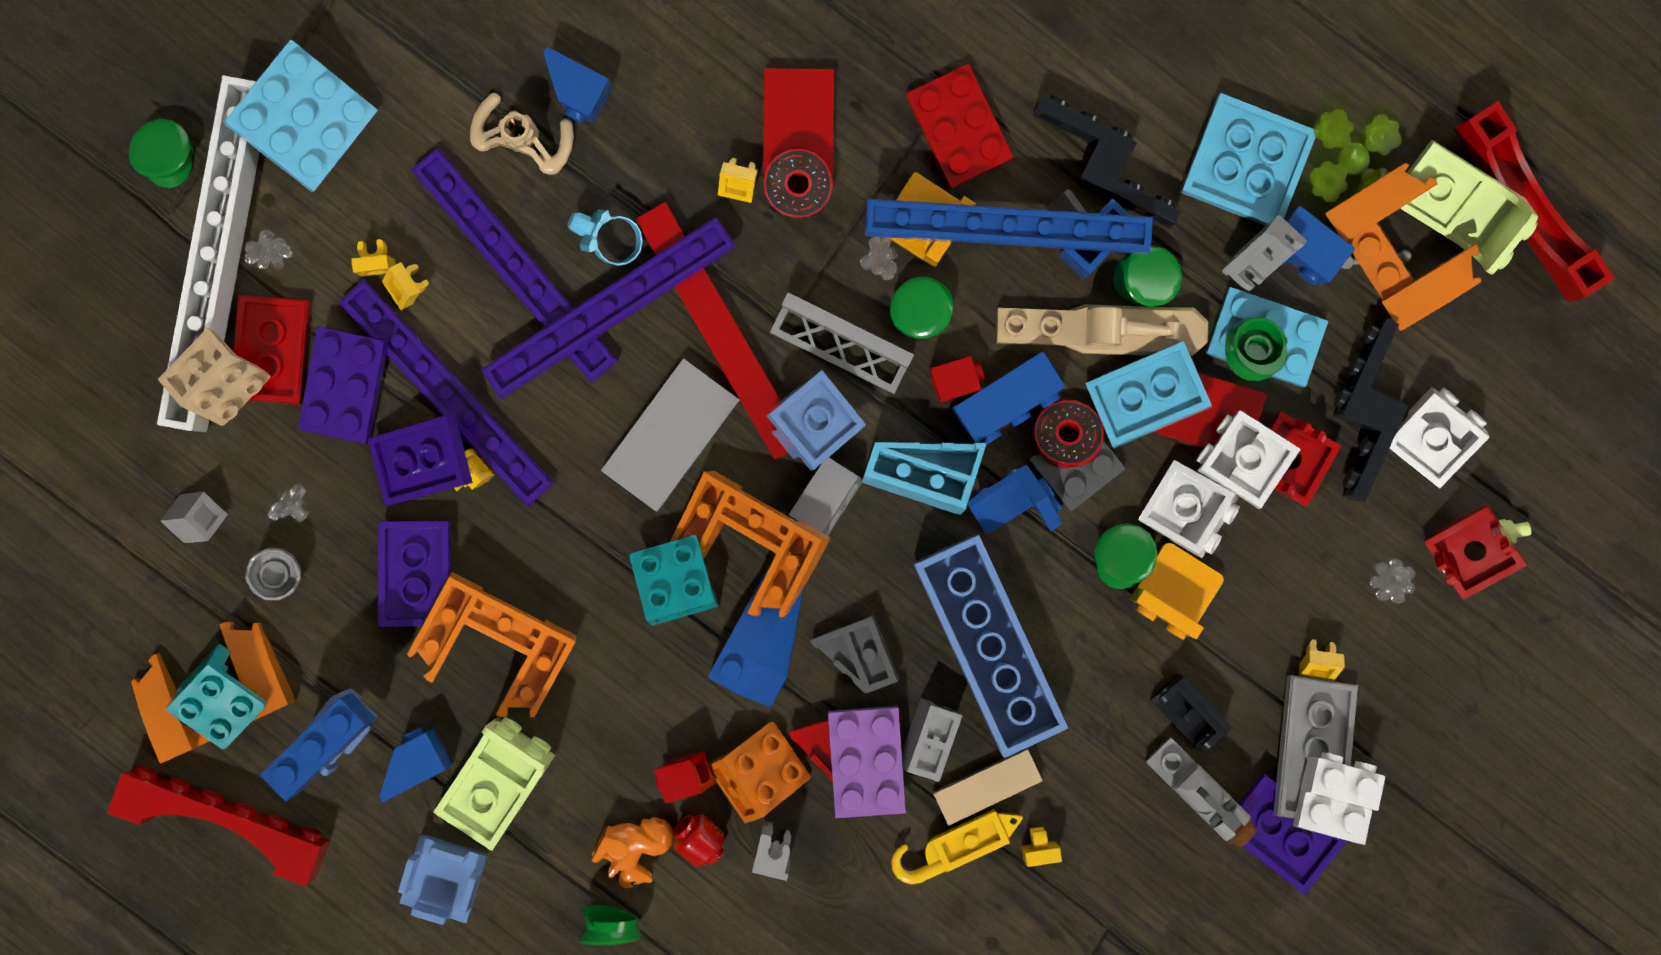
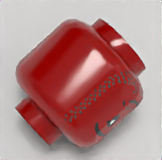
M689 814L685 816L673 830L674 849L694 867H700L707 863L712 865L720 859L724 852L722 847L724 832L704 814L694 816Z

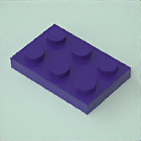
M317 326L298 429L368 444V438H371L389 341Z
M455 414L441 416L368 438L385 506L473 483Z
M451 521L378 522L379 627L422 626L451 574Z
M1262 773L1238 803L1251 817L1245 826L1241 825L1234 832L1236 835L1232 838L1305 895L1347 841L1293 826L1294 818L1274 816L1276 783Z

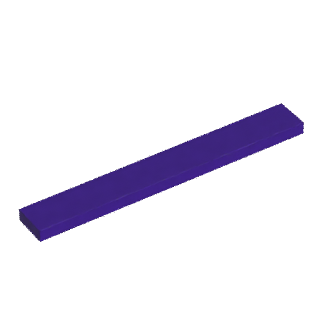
M438 147L411 169L544 328L574 309ZM599 337L569 356L590 383H593L618 362Z
M715 217L481 370L498 397L504 399L735 249L736 246L718 218Z
M363 279L338 302L370 337L389 341L387 356L443 416L455 414L461 436L527 507H530L555 484L366 279Z

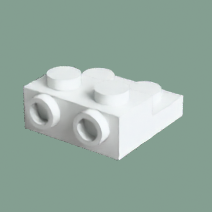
M1431 387L1408 411V417L1400 424L1390 449L1437 487L1441 488L1487 441L1489 434L1483 428L1487 422L1473 410H1470L1467 414L1456 406L1460 402L1458 398L1447 389L1442 388L1438 392Z
M1239 410L1233 417L1229 414L1224 417L1216 429V432L1221 436L1214 446L1208 443L1196 460L1201 463L1197 471L1215 483L1234 492L1256 508L1261 509L1300 451V448Z
M1174 460L1138 520L1168 537L1172 542L1203 558L1206 552L1212 554L1216 550L1222 536L1217 534L1224 522L1227 524L1232 523L1240 506L1235 504L1238 497L1234 492Z
M1322 752L1321 758L1308 757L1293 826L1365 845L1372 810H1379L1385 776L1376 773L1377 766L1355 761L1354 767L1342 764L1344 757Z

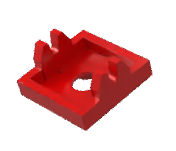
M1280 411L1275 415L1269 429L1300 448L1298 453L1300 454L1301 462L1297 468L1286 470L1274 490L1302 506H1308L1339 452L1341 445L1327 438L1325 432L1311 428V424L1297 421Z
M1488 504L1424 539L1425 545L1435 558L1438 570L1443 571L1446 582L1455 587L1463 600L1527 566V561ZM1471 541H1479L1486 547V554L1480 560H1471L1465 555V546Z

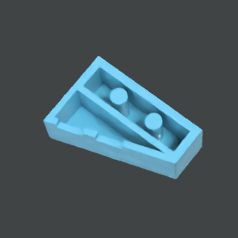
M875 442L861 483L961 515L966 510L987 443L920 444Z

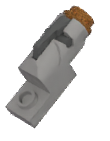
M1168 737L1145 760L1229 845L1233 843L1237 848H1241L1256 834L1258 828L1253 824L1254 819L1171 737Z

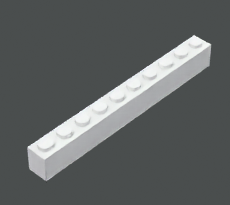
M222 76L168 368L206 328L215 331L223 341L225 339L260 152L223 124V122L256 81ZM164 387L157 425L207 433L209 420L181 407Z

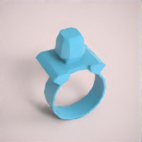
M597 210L593 213L592 217L582 213H572L569 218L568 228L579 236H583L580 243L581 251H594L597 257L605 263L618 266L628 264L636 259L641 251L643 243L641 231L637 224L629 218L621 216L610 217L608 210ZM620 218L628 222L634 229L636 246L629 258L623 262L613 263L602 256L598 249L596 238L598 230L603 224L611 219Z

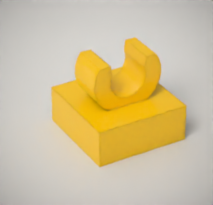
M732 158L729 163L723 162L720 171L718 195L752 203L758 171L755 170V163L750 162L749 167L746 168L736 165L737 158Z
M381 239L377 240V251L374 254H368L365 242H358L357 251L361 257L351 258L353 273L362 277L386 274L390 267L396 265L395 259L386 255L387 245Z
M400 262L390 267L382 280V283L400 310L413 305L417 296L429 284L428 280L415 283L411 278L419 269L417 264L410 265L405 269Z
M474 448L465 451L473 483L463 486H469L473 490L488 482L496 472ZM463 486L456 487L454 489L456 491H459Z
M1311 640L1306 647V655L1299 664V677L1334 682L1345 667L1344 654L1336 653L1334 642H1329L1325 652L1318 651L1316 640Z
M1044 827L1029 828L1032 844L1021 846L1026 866L1032 867L1062 862L1059 845L1056 841L1048 842Z

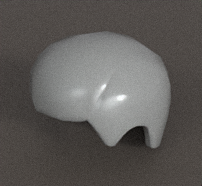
M269 547L258 551L249 560L245 578L249 588L255 595L264 600H281L291 595L298 587L301 579V567L296 557L283 548Z

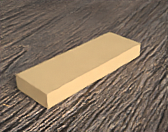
M1025 748L934 791L933 794L949 826L1043 780L1029 750Z

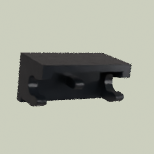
M1179 673L1150 698L1197 750L1202 748L1205 751L1208 750L1232 729L1228 722L1199 691Z

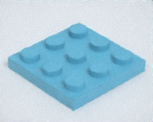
M290 40L223 124L308 190L314 192L378 110L294 41Z
M1220 93L1216 98L1180 193L1264 226L1269 224L1278 214L1284 219L1318 131Z

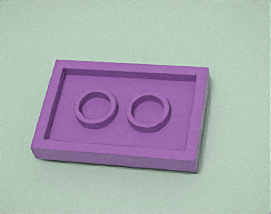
M898 706L828 711L835 818L906 813Z

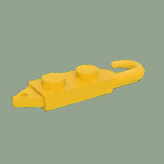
M992 809L936 835L927 842L925 847V857L928 864L914 871H907L901 865V857L908 850V846L904 844L892 856V871L899 880L908 884L922 883L945 871L949 872L1009 844L1010 836L1023 817L1019 814L998 813L995 809ZM1012 818H1015L1016 822L1011 823L1010 820Z

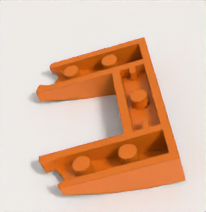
M1406 162L1325 213L1339 236L1355 248L1353 255L1380 295L1382 303L1393 321L1399 324L1398 328L1400 331L1481 283V277L1473 278L1471 256L1479 255L1477 244L1472 245L1414 280L1378 223L1379 221L1438 185L1437 181L1430 176L1424 183L1406 173L1405 171L1409 166Z
M716 471L704 472L670 542L695 535L698 538L704 559L725 523L776 553V556L747 613L751 616L761 615L762 607L780 608L779 617H786L818 564L831 537L803 521L796 522L744 492L742 486Z
M451 572L407 655L412 657L417 652L420 654L430 668L423 676L427 681L433 683L465 624L526 655L496 715L507 717L508 708H530V717H535L571 652L577 635L548 620L543 622L482 591L483 587Z
M234 622L219 624L227 648L231 651L230 657L240 683L267 702L265 708L253 721L296 702L295 696L261 623H253L252 630H234ZM157 653L148 660L152 667L141 680L134 678L131 683L147 734L161 764L210 740L165 710L177 689L160 653Z

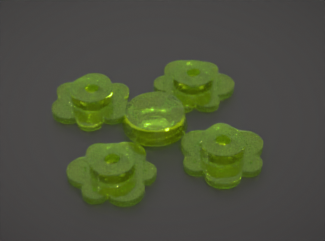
M1337 109L1332 113L1325 112L1321 114V123L1317 124L1314 129L1315 137L1323 140V145L1327 149L1334 148L1335 146L1343 149L1338 156L1339 165L1333 166L1330 161H1326L1321 164L1320 168L1311 171L1309 179L1314 185L1312 192L1315 196H1322L1327 202L1336 201L1340 193L1347 190L1348 185L1344 181L1347 173H1362L1361 180L1363 183L1358 186V192L1388 174L1385 168L1377 170L1366 169L1370 161L1368 151H1378L1380 155H1388L1391 149L1398 148L1401 145L1402 137L1397 132L1399 129L1397 121H1389L1388 117L1383 114L1375 116L1372 124L1366 125L1364 128V133L1367 136L1364 147L1359 143L1349 144V133L1353 131L1354 126L1352 122L1347 121V114L1344 110Z

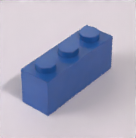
M1041 352L952 408V411L973 444L979 441L989 444L1002 435L999 429L1011 422L1013 427L1030 418L1031 414L1028 410L1040 403L1044 409L1059 400L1061 396L1058 392L1065 388V385L1045 353Z
M349 693L339 698L260 776L286 802L299 794L377 718L352 693Z

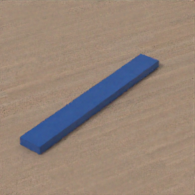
M867 199L865 236L1149 254L1151 253L1153 217Z

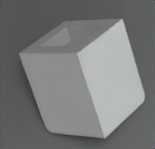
M205 492L179 495L160 521L184 543L209 541L228 514Z

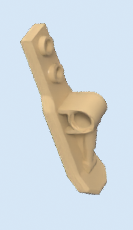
M1085 304L1071 310L997 309L996 344L1066 346L1081 354L1150 356L1184 341L1191 357L1208 342V321L1194 307Z

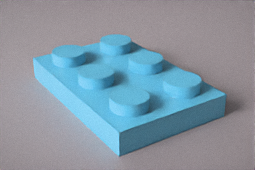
M1232 287L1227 288L1204 354L1227 361L1225 357V342L1230 329L1237 322L1249 317L1266 318L1275 322L1282 329L1284 336L1288 340L1286 363L1279 372L1271 377L1299 387H1306L1328 321Z
M1184 341L1085 383L1113 448L1212 407Z

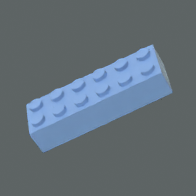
M978 534L971 535L913 562L914 568L1002 756L1006 758L1068 729Z

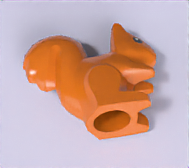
M658 817L643 819L640 826L631 823H623L613 827L607 825L591 853L593 856L591 862L598 863L603 858L609 860L611 864L608 869V877L612 878L620 871L618 881L619 885L623 888H631L642 882L650 883L653 881L652 873L638 863L642 853L657 856L667 852L673 843V829L666 820Z

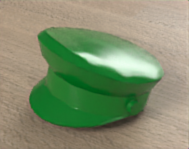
M157 119L145 123L136 131L131 139L128 155L131 165L138 173L149 177L153 183L160 187L173 188L181 185L188 178L192 168L194 148L191 146L188 135L181 125L173 120Z
M1152 245L1151 253L1149 254L1132 253L1129 257L1123 259L1115 268L1113 275L1114 287L1119 295L1130 302L1148 307L1164 305L1174 299L1180 290L1182 282L1181 267L1174 255L1164 248Z
M915 277L903 283L894 293L890 306V315L895 327L905 336L914 339H927L939 334L947 327L953 312V298L949 289L936 279Z
M1249 317L1237 322L1230 329L1225 342V357L1229 367L1237 376L1248 381H1261L1270 378L1285 365L1288 355V340L1284 336L1282 329L1275 322L1266 318Z
M1125 523L1109 528L1099 538L1095 547L1098 574L1105 584L1115 589H1126L1145 580L1152 573L1156 564V544L1150 533L1137 525Z
M588 905L581 911L585 918V930L579 938L581 944L615 945L635 942L642 937L638 929V917L621 909L607 905Z

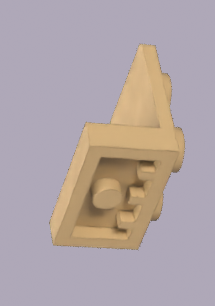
M206 328L158 380L181 407L224 426L237 415L238 411L253 395L262 389V386L269 380L270 375L262 368L237 356L215 331Z

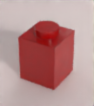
M971 356L929 370L939 404L982 390L980 383L985 382L980 363H973Z
M705 751L670 760L654 770L656 786L663 795L665 803L701 794L716 784Z

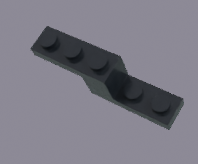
M1044 95L1042 96L1033 116L1094 146L1076 182L1077 184L1109 200L1113 198L1119 205L1141 216L1153 217L1154 222L1168 229L1176 224L1182 211L1174 208L1175 203L1172 200L1161 195H1156L1154 198L1144 193V187L1131 180H1125L1124 182L1119 180L1137 144L1136 141L1130 139L1131 134L1119 127H1112L1110 129L1100 124V119L1097 116L1086 111L1078 113L1068 108L1069 104L1057 96L1051 95L1049 98Z
M1387 318L1376 321L1375 324H1370L1362 338L1365 346L1361 355L1355 356L1348 369V374L1351 377L1346 388L1342 387L1339 390L1333 404L1337 407L1333 416L1370 432V435L1365 436L1358 447L1357 455L1360 457L1355 468H1351L1347 472L1343 481V487L1346 488L1342 496L1358 502L1366 501L1409 406L1371 389L1372 383L1399 326L1398 323Z

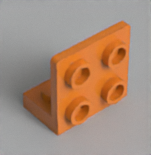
M774 722L767 723L730 753L716 758L709 764L714 779L745 824L763 818L811 778L809 772Z

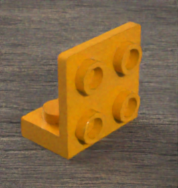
M916 172L913 173L896 199L897 201L976 205L975 202L966 196L961 201ZM889 238L934 268L952 243L950 241Z

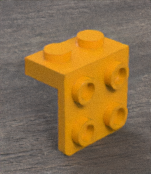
M1166 543L1157 554L1156 564L1152 573L1145 580L1139 582L1129 599L1138 604L1136 611L1154 622L1156 617L1168 623L1165 629L1176 637L1184 640L1187 635L1197 640L1204 629L1198 622L1223 584L1224 579L1221 574L1174 544Z

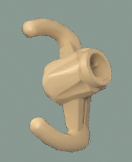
M491 93L479 105L473 116L470 127L471 145L479 151H488L490 148L497 146L513 149L516 152L533 157L544 174L553 175L559 173L572 151L574 140L572 121L568 118L561 120L560 146L554 156H550L538 140L539 131L527 114L522 115L517 111H511L500 120L498 127L487 132L484 131V125L488 116L501 100L498 94ZM525 130L522 135L518 134L519 137H516L518 131ZM534 146L537 147L541 154L538 155L533 149Z

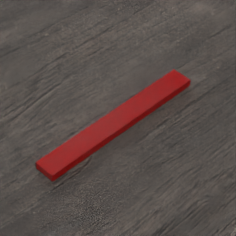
M666 202L635 219L656 255L685 237ZM702 269L676 286L675 289L773 458L777 460L788 452L773 435L772 431L776 427L766 415L775 409L774 406L781 400L705 269Z

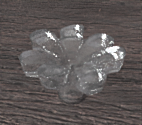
M269 230L259 233L258 242L249 241L245 246V251L247 252L245 254V262L247 264L257 262V267L261 269L268 268L270 263L276 269H281L285 267L284 258L292 256L291 247L286 245V241L282 238L274 239L273 232Z
M871 238L869 240V255L863 256L860 259L864 270L871 269L874 275H881L884 280L894 279V274L898 270L896 263L892 261V259L898 257V254L894 247L889 248L890 238Z
M298 483L291 488L290 493L283 489L277 495L280 502H275L270 507L267 517L276 521L279 517L284 518L287 515H291L296 521L302 522L309 514L301 506L303 504L302 497L306 493L305 487Z
M1392 558L1390 560V567L1384 562H1379L1375 566V571L1380 576L1372 577L1370 585L1373 588H1380L1376 593L1378 600L1386 601L1391 597L1393 603L1399 604L1405 601L1404 593L1410 594L1414 592L1415 585L1410 580L1415 577L1416 573L1411 567L1403 569V562L1400 559Z

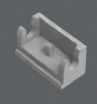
M1278 214L1232 257L1222 272L1226 276L1229 274L1241 287L1250 291L1255 285L1247 279L1245 274L1260 285L1289 257L1301 249L1307 240Z
M828 457L820 465L789 516L797 521L805 522L828 536L862 484V479Z
M920 698L902 749L903 768L909 773L940 782L963 715L946 706L941 707L929 700Z
M764 820L752 873L787 881L790 863V831H785L783 835L784 841L781 844L779 841L772 843L773 822Z

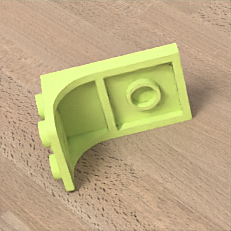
M1433 140L1430 141L1407 172L1424 183L1430 176L1437 181L1438 185L1400 209L1449 238L1464 250L1477 244L1479 255L1473 257L1491 275L1498 269H1503L1513 257L1514 248L1521 240L1528 239L1536 229L1538 215L1524 197Z
M497 717L484 727L482 739L433 812L491 851L495 848L556 756L550 752L551 746L535 736L530 739L520 732L522 727L518 723L507 717H504L503 720Z

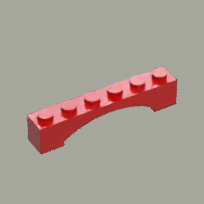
M1499 101L1486 107L1454 128V131L1479 169L1524 197L1538 215L1536 229L1526 240L1567 302L1586 298L1615 279L1596 249L1592 250L1569 227L1544 194L1521 151L1515 134L1518 130Z
M137 766V768L121 774L107 811L108 814L138 825L154 819V816L180 815L204 819L226 827L250 841L275 867L273 875L305 887L317 878L330 843L329 839L321 837L322 833L319 830L311 827H302L301 829L289 825V820L282 816L271 814L267 817L257 813L256 808L252 805L241 802L232 804L224 801V796L210 790L197 791L190 788L191 784L185 780L162 778L157 776L158 771L146 766Z

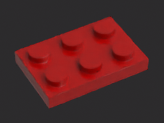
M969 64L906 93L905 97L950 190L1013 160L1014 157Z

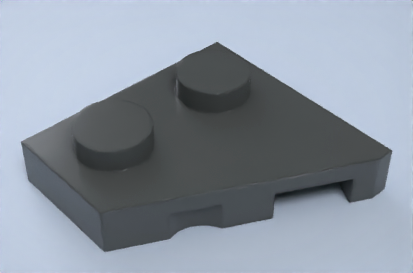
M1103 442L1098 455L1089 464L1082 467L1061 469L1049 464L1041 455L1032 456L1028 459L1069 512H1072L1126 469L1105 442Z
M874 615L810 640L816 649L819 648L834 662V666L842 673L851 677L853 683L865 694L899 681L898 674Z

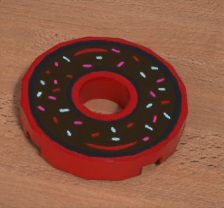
M802 146L787 148L777 154L767 165L763 179L765 195L771 206L781 214L793 218L809 217L820 211L829 201L833 189L832 171L828 163L815 150ZM795 173L805 175L809 183L807 188L802 191L791 189L788 184L791 175Z
M1062 400L1049 405L1040 413L1034 426V441L1039 455L1049 464L1061 469L1082 467L1089 464L1098 455L1104 440V426L1099 415L1090 406L1075 400ZM1066 427L1073 428L1077 431L1079 437L1073 442H1066L1060 438L1059 431Z

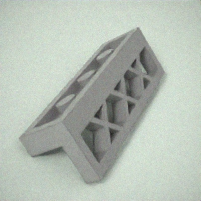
M787 293L782 303V309L770 331L771 334L892 394H895L914 354L790 293ZM788 312L802 318L806 329L805 332L792 336L780 330ZM807 321L819 327L809 329ZM827 330L833 333L837 347L822 351L815 347L811 334ZM808 335L810 344L798 338ZM838 336L849 341V343L841 345ZM857 345L864 349L868 362L853 366L846 362L842 349ZM839 351L841 359L830 355V353ZM869 352L876 354L881 358L872 360ZM888 360L900 366L892 384L877 377L874 364ZM870 366L872 375L861 369Z

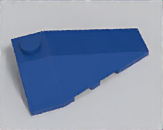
M774 558L707 677L738 695L769 707L774 702L788 675L803 593L802 590L786 617H779L780 608L762 607L761 615L751 616L747 613Z

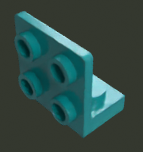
M695 535L630 554L629 558L645 618L652 626L719 607L716 593L710 585L700 544Z
M219 643L178 687L165 710L221 749H226L265 708L267 702L226 673L228 666L224 663L231 651Z

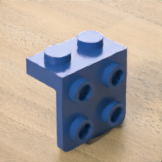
M1027 464L1020 469L1008 472L1001 481L990 488L979 490L968 502L970 510L985 533L994 531L1032 506L1035 507L1050 531L1062 525L1057 515V512L1062 510V508L1055 499L1053 491L1044 478L1037 481Z

